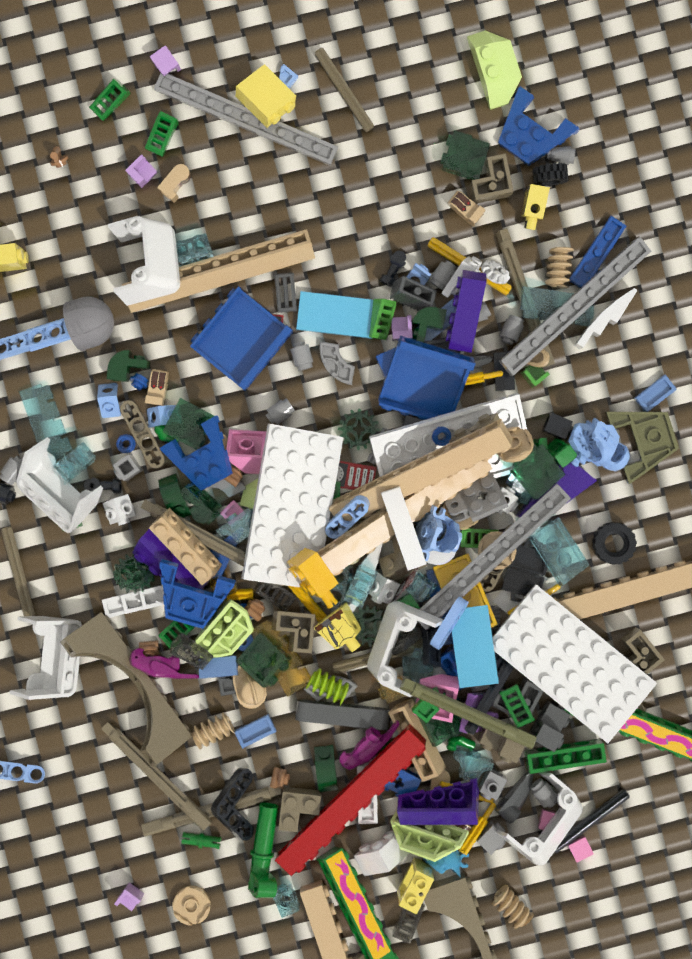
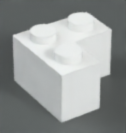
M391 830L383 835L382 840L371 845L366 843L359 847L360 851L354 855V858L363 875L368 876L390 872L409 852L399 848L395 834Z

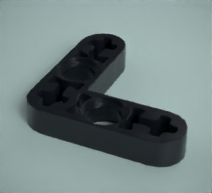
M238 768L213 802L211 811L235 837L247 841L252 838L254 828L234 807L251 784L253 773L249 769ZM234 787L235 795L230 798L229 792ZM232 815H235V823L230 825V818ZM239 827L245 828V834Z

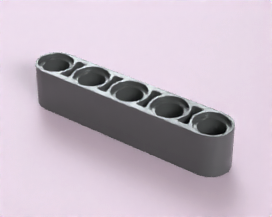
M299 699L296 705L295 720L368 729L372 726L378 730H388L390 718L388 712L390 709L343 703L340 706V703Z

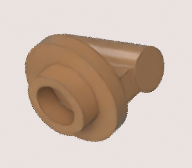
M55 146L50 154V157L53 159L50 165L56 166V168L67 164L66 160L68 159L67 155H61V149L58 146Z
M233 465L231 466L233 474L224 478V480L237 487L243 475L241 474L242 471Z
M258 599L248 600L247 606L244 608L249 616L256 621L262 618V613L265 611L264 603Z
M159 641L139 642V648L144 649L143 654L146 657L158 656Z
M274 767L270 783L271 788L284 789L285 785L288 786L290 774H287L286 769Z

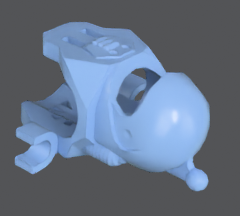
M593 418L592 423L587 420L585 424H575L569 438V443L577 454V457L571 461L575 467H578L579 462L584 465L588 461L593 462L598 467L602 466L610 471H618L627 465L630 453L628 448L619 442L620 437L614 426L606 425L596 418Z
M432 505L429 513H426L420 521L413 522L416 524L415 531L422 552H424L425 561H428L429 552L433 550L443 553L456 552L462 540L459 524L445 515L446 509L443 507L440 508L439 513H436L437 507ZM446 525V534L444 538L436 542V540L440 538L442 534L445 532Z

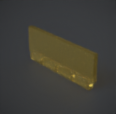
M268 619L254 627L251 635L288 697L307 686L306 682L310 680L311 675L306 667L297 668L303 662L297 652L288 653L289 638L286 634L279 637L278 634L282 631L271 630L272 622Z

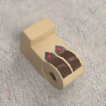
M184 164L176 165L157 187L173 203L179 198L176 194L177 191L191 179L188 167Z
M456 191L447 202L449 207L472 227L475 226L486 211L482 206H478L460 191Z
M152 369L148 392L145 398L146 404L165 406L168 371Z

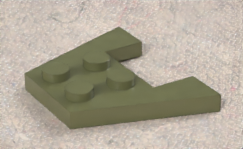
M606 412L609 425H613L615 429L630 424L641 459L627 464L623 468L628 484L634 482L679 449L668 412Z

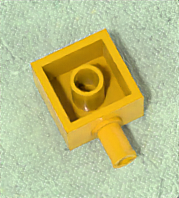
M304 548L287 561L290 566L288 568L289 572L293 577H298L301 582L299 585L305 593L308 592L311 596L315 595L321 598L328 609L333 607L332 603L335 605L338 603L330 590L339 583L316 551Z

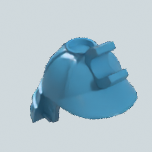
M456 850L436 862L421 858L440 874L451 869L461 878L460 867H468V864L462 863L461 860L463 857H469V854L464 855Z

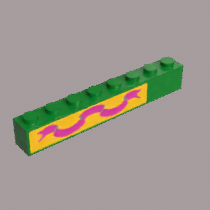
M636 709L619 730V733L625 737H634L643 744H652L658 750L670 751L676 757H685L692 762L691 729Z
M335 846L319 856L317 861L364 958L399 959L390 947V939L387 935H384L381 929L383 925L373 912V904L366 898V890L357 879V871L351 866L347 851Z

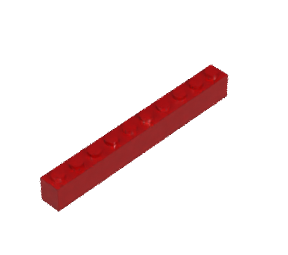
M409 724L319 812V815H316L277 853L275 861L290 876L295 872L300 873L306 866L305 863L309 859L313 860L318 855V850L322 846L325 848L332 841L331 837L335 833L339 835L344 830L345 824L348 821L352 822L358 816V811L362 807L365 809L372 802L371 798L375 795L379 796L384 791L385 785L388 782L392 783L399 776L398 772L402 768L404 770L411 765L412 759L416 755L419 757L426 750V739Z

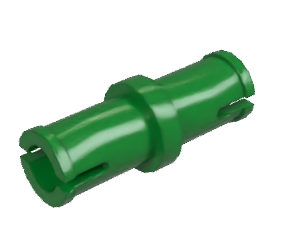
M183 832L182 837L184 838L181 840V844L195 845L198 848L220 849L221 844L214 842H221L222 837L209 836L202 832L200 834Z

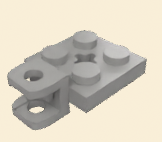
M493 473L488 474L484 478L477 479L471 487L462 489L453 499L445 501L449 514L455 522H461L470 517L475 522L509 507ZM481 494H486L485 500L478 499Z

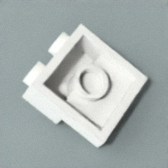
M474 256L463 260L441 294L448 298L451 294L458 293V288H456L458 276L461 277L463 270L481 272L478 269L482 261Z

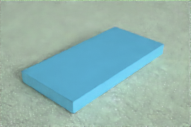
M301 291L296 330L372 339L369 337L373 300Z
M488 605L468 607L452 630L459 688L499 684Z

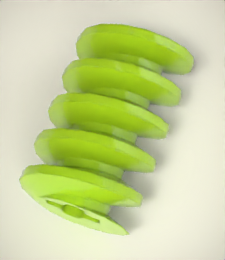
M317 669L313 672L306 689L312 685L313 693L320 689L319 696L326 692L327 700L333 696V703L339 699L341 706L349 690V683L346 682L342 686V679L335 682V675L328 679L327 671L321 675L322 669Z

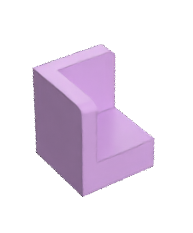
M166 46L150 56L152 63L163 76L174 69L177 72L181 70L178 62Z
M140 155L125 170L141 188L157 174V171L143 155Z
M411 315L393 318L391 322L392 341H398L400 335L412 339Z
M129 882L116 899L114 905L118 906L121 903L132 911L140 903L144 893Z

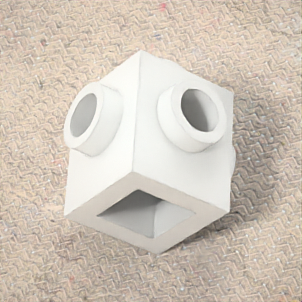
M508 486L506 488L500 487L504 497L509 499V507L498 511V513L502 514L504 512L508 514L509 511L513 512L519 504L516 502L519 499L515 496L517 492Z
M128 494L103 503L110 525L118 523L120 526L129 523V518L136 516L134 506Z
M376 571L366 592L372 596L371 600L374 602L390 604L400 584Z

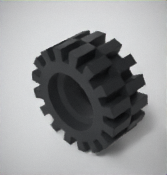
M565 163L539 165L532 170L534 185L556 186L569 181L568 168Z

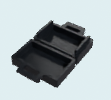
M527 539L524 546L520 545L517 548L515 559L509 565L515 568L507 567L501 589L511 592L510 597L512 601L521 602L523 599L514 597V594L526 596L535 584L542 589L545 578L541 576L546 575L551 553L542 551V543ZM528 543L539 546V549L529 548Z

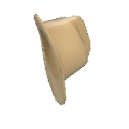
M243 663L239 665L238 675L233 676V685L237 699L245 708H257L265 701L267 696L263 675L254 664Z

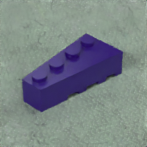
M463 270L461 277L458 276L456 283L458 293L457 295L454 294L452 306L455 307L454 311L450 313L449 324L451 325L450 329L447 330L445 340L449 342L448 349L472 353L487 282L486 273Z
M571 462L565 467L557 464L550 472V476L545 478L516 514V517L520 518L556 484L571 498L569 501H571L597 480L580 466L575 467Z
M150 529L138 540L132 552L136 560L145 563L154 575L162 577L159 564L161 559L179 564L175 582L202 590L209 582L208 580L205 584L201 585Z
M477 778L470 779V782L462 784L461 781L453 783V786L443 788L437 786L430 791L419 790L398 795L397 814L400 825H478L479 788Z

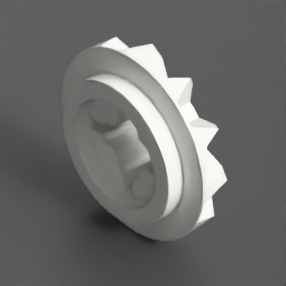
M486 260L481 266L482 272L486 273V278L494 283L506 284L510 279L509 271L505 270V266H501L500 263H496L494 260Z

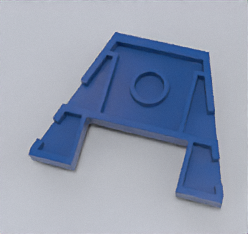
M520 86L498 143L512 155L530 166L549 153L558 144L561 145L567 138L577 134L579 127L565 118L553 134L523 114L534 99V96Z
M218 415L201 424L210 443L185 456L176 439L160 447V450L201 491L233 474L228 452L224 449L222 441L224 436L223 432H220L218 423L220 421Z
M161 559L159 566L162 574L161 583L164 591L165 617L204 629L217 608L234 587L236 580L218 576L214 593L175 582L179 564Z

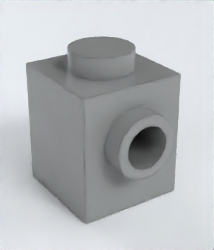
M132 454L126 455L113 464L115 468L114 473L119 480L122 479L123 481H128L143 471Z
M488 767L478 785L481 792L480 795L488 800H491V798L497 800L507 782L505 775Z
M491 820L477 839V842L490 855L496 849L500 850L506 843L496 833L497 830L503 832L506 830L498 822L494 824Z

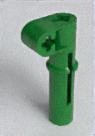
M263 802L259 805L254 847L250 851L252 861L248 890L254 898H274L277 893L276 879L269 871L271 859L274 857L272 850L279 806L269 802Z

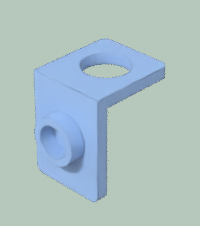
M415 263L407 278L417 277L420 283L425 285L431 274L424 265Z
M117 383L98 385L97 399L102 418L121 416L117 398ZM107 388L113 389L111 392L108 393L102 392L104 389Z
M180 405L156 406L147 409L149 428L182 423ZM153 412H154L155 415H156V420H155V422H153V420H152V413H153Z

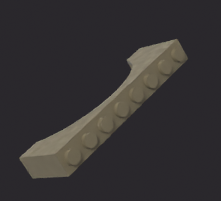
M101 612L65 637L60 643L71 658L94 657L102 659L118 667L132 680L142 697L147 718L146 735L140 753L150 767L156 766L192 737L190 729L178 718V712L167 703V697L162 692H159L154 679L130 665L129 659L132 649L122 641V635L117 630H114L109 617Z
M464 872L460 873L461 878L453 875L433 882L424 899L427 910L444 914L461 924L474 938L481 952L482 959H497L494 949L490 950L488 945L492 943L488 931L484 932L482 928L485 925L482 913L478 914L476 907H479L476 895L472 896L470 889H473L470 877L466 878Z

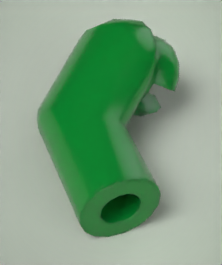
M166 425L154 427V431L161 441L168 443L174 439L177 442L179 441V435L169 433Z
M456 736L447 740L446 748L450 751H455L457 746H463L473 750L476 742L464 736Z

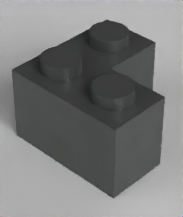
M524 677L519 689L532 713L544 691ZM499 692L492 706L510 715ZM517 692L515 694L512 693L506 696V698L508 700L512 697L517 696L518 694ZM518 699V700H516V701L510 703V706L512 707V706H514V705L520 703L521 700ZM522 706L514 710L513 712L514 714H516L522 710H525L524 706ZM526 713V714H524V715L518 717L517 719H518V720H522V719H524V718H526V717H529V716H528V714Z
M547 700L529 733L537 737V743L555 752L564 742V735L561 730L568 726L570 714Z

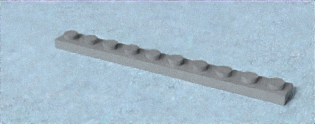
M160 73L154 90L158 93L331 166L338 150V146L282 122H277L274 125L271 124L266 128L246 107L170 74L163 76Z
M641 237L633 240L499 360L510 376H514L652 252Z
M556 484L419 610L441 618L451 609L458 597L463 598L571 499L568 494ZM418 621L424 627L425 630L431 627L430 625Z

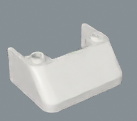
M140 216L108 224V228L120 242L143 237L145 266L133 271L131 284L114 288V293L127 306L173 294L179 289L180 275L175 231L170 224Z
M47 437L24 453L16 483L20 491L63 531L70 533L95 508L103 487L100 485L94 491L84 490L79 493L55 470L56 459L47 452L50 439Z
M400 601L388 604L367 662L368 670L381 685L412 697L409 693L399 689L402 680L397 678L395 669L388 666L400 630L404 632L413 630L417 621L435 628L441 625L444 619Z
M18 616V621L33 624L34 633L44 636L40 673L30 675L27 680L26 689L10 690V694L27 700L72 696L77 688L80 657L71 658L60 641L81 627L82 623L78 620L56 617Z
M540 772L539 774L560 791L557 796V802L560 807L539 837H529L521 845L509 834L501 830L496 831L499 836L538 866L547 863L579 818L583 809L576 794L549 772Z

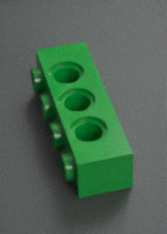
M600 739L562 744L555 752L546 747L524 750L526 767L530 774L607 762L604 743Z

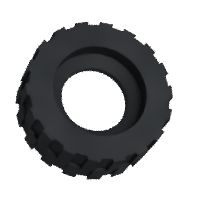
M617 522L605 523L594 533L592 548L595 551V555L601 561L612 565L622 564L629 561L628 559L633 557L634 551L636 552V536L631 528H628L625 524ZM618 534L622 537L624 545L619 552L612 553L606 549L605 540L609 535Z

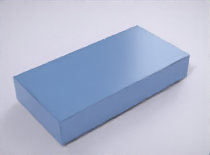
M665 374L634 399L644 412H649L677 389Z
M237 656L217 657L207 660L198 659L199 679L238 675Z
M268 713L236 729L235 735L241 747L244 748L277 732Z

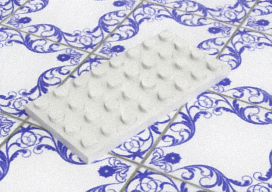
M514 393L369 436L379 477L443 447L436 445L432 440V433L437 427L443 426L448 428L452 438L456 430L474 426L480 416L497 413L506 428L520 427V429H527L520 395ZM444 433L438 435L439 439L444 437ZM532 452L525 459L514 463L501 460L497 454L488 460L493 468L489 471V474L493 473L495 478L535 466Z
M268 424L242 579L300 587L299 584L301 582L298 577H293L289 572L288 568L290 566L287 561L304 548L317 552L325 547L327 537L325 528L330 519L331 511L329 507L333 502L343 437Z
M536 584L492 636L494 651L606 743L611 741L657 684Z

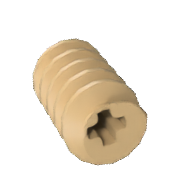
M555 247L549 250V253L553 256L548 257V261L551 263L547 265V269L551 271L546 273V276L550 279L545 280V284L553 288H569L564 283L570 282V279L566 278L565 275L571 274L570 271L566 270V267L572 266L567 260L573 259V256L568 255V252L574 251L573 248Z
M224 712L221 713L222 719L214 716V723L208 719L207 726L203 722H201V729L196 725L194 726L192 736L200 750L203 748V745L208 747L210 741L216 743V737L219 740L223 739V734L229 737L230 730L234 734L236 733L230 718Z
M508 885L502 886L495 893L492 905L496 906L499 904L498 912L505 910L502 914L503 917L510 915L507 921L508 923L515 921L513 924L514 929L523 927L532 920L533 912H529V908L524 906L522 901H519V897L514 895V892L509 889Z

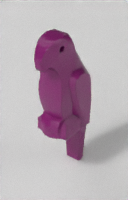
M141 648L133 650L130 654V665L149 676L169 679L199 678V675L178 673L180 663L178 656L172 655L169 658L163 656L146 657L143 654L144 649Z
M396 720L383 735L374 727H369L365 731V736L355 745L353 752L346 753V751H343L340 754L341 765L351 770L372 760L399 726V721Z

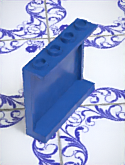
M238 286L236 290L233 288L228 293V300L224 305L221 303L216 308V315L212 319H207L203 324V331L200 334L196 333L190 341L192 343L190 347L246 391L291 336L293 330L284 325Z
M400 335L378 397V403L385 410L391 411L393 409L405 416H417L420 420L453 412L456 410L470 370H474L475 360L473 357Z

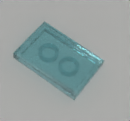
M559 517L529 537L559 586H563L589 566L588 561Z

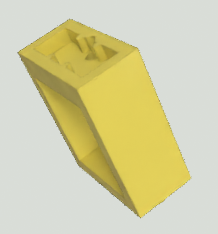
M414 857L397 890L399 906L415 914L418 913L434 881L432 867L428 863Z

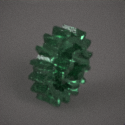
M358 409L357 413L350 410L351 415L344 414L346 420H340L343 427L338 428L339 431H343V434L340 435V437L345 438L343 444L345 445L349 442L350 449L354 445L357 450H360V446L367 449V443L371 444L370 439L368 438L362 442V437L366 433H371L370 436L375 435V432H379L380 429L375 428L378 421L373 422L374 415L367 416L368 410L364 414L361 413V409ZM356 417V422L352 426H346L352 418ZM363 418L367 419L371 426H366L362 422ZM358 421H360L361 428H364V431L359 435V439L357 432L353 431V428L357 427ZM346 433H352L355 437V442L350 440Z
M126 554L125 560L118 559L119 564L114 565L115 571H113L115 583L119 584L120 589L125 588L126 593H129L132 589L134 594H136L137 589L144 592V586L151 587L150 581L154 582L155 578L145 563L137 561L134 554H132V557Z
M366 604L364 610L359 606V612H353L356 620L361 624V630L355 638L357 641L361 640V646L368 642L369 647H371L379 630L376 623L379 619L382 622L383 619L381 615L383 610L376 611L375 605L372 609H369L368 604ZM373 613L371 617H364L362 614ZM373 621V623H372V627H373V628H372V629L367 628V630H366L364 623H365V622L370 623V622ZM366 634H373L375 636L372 638H365Z

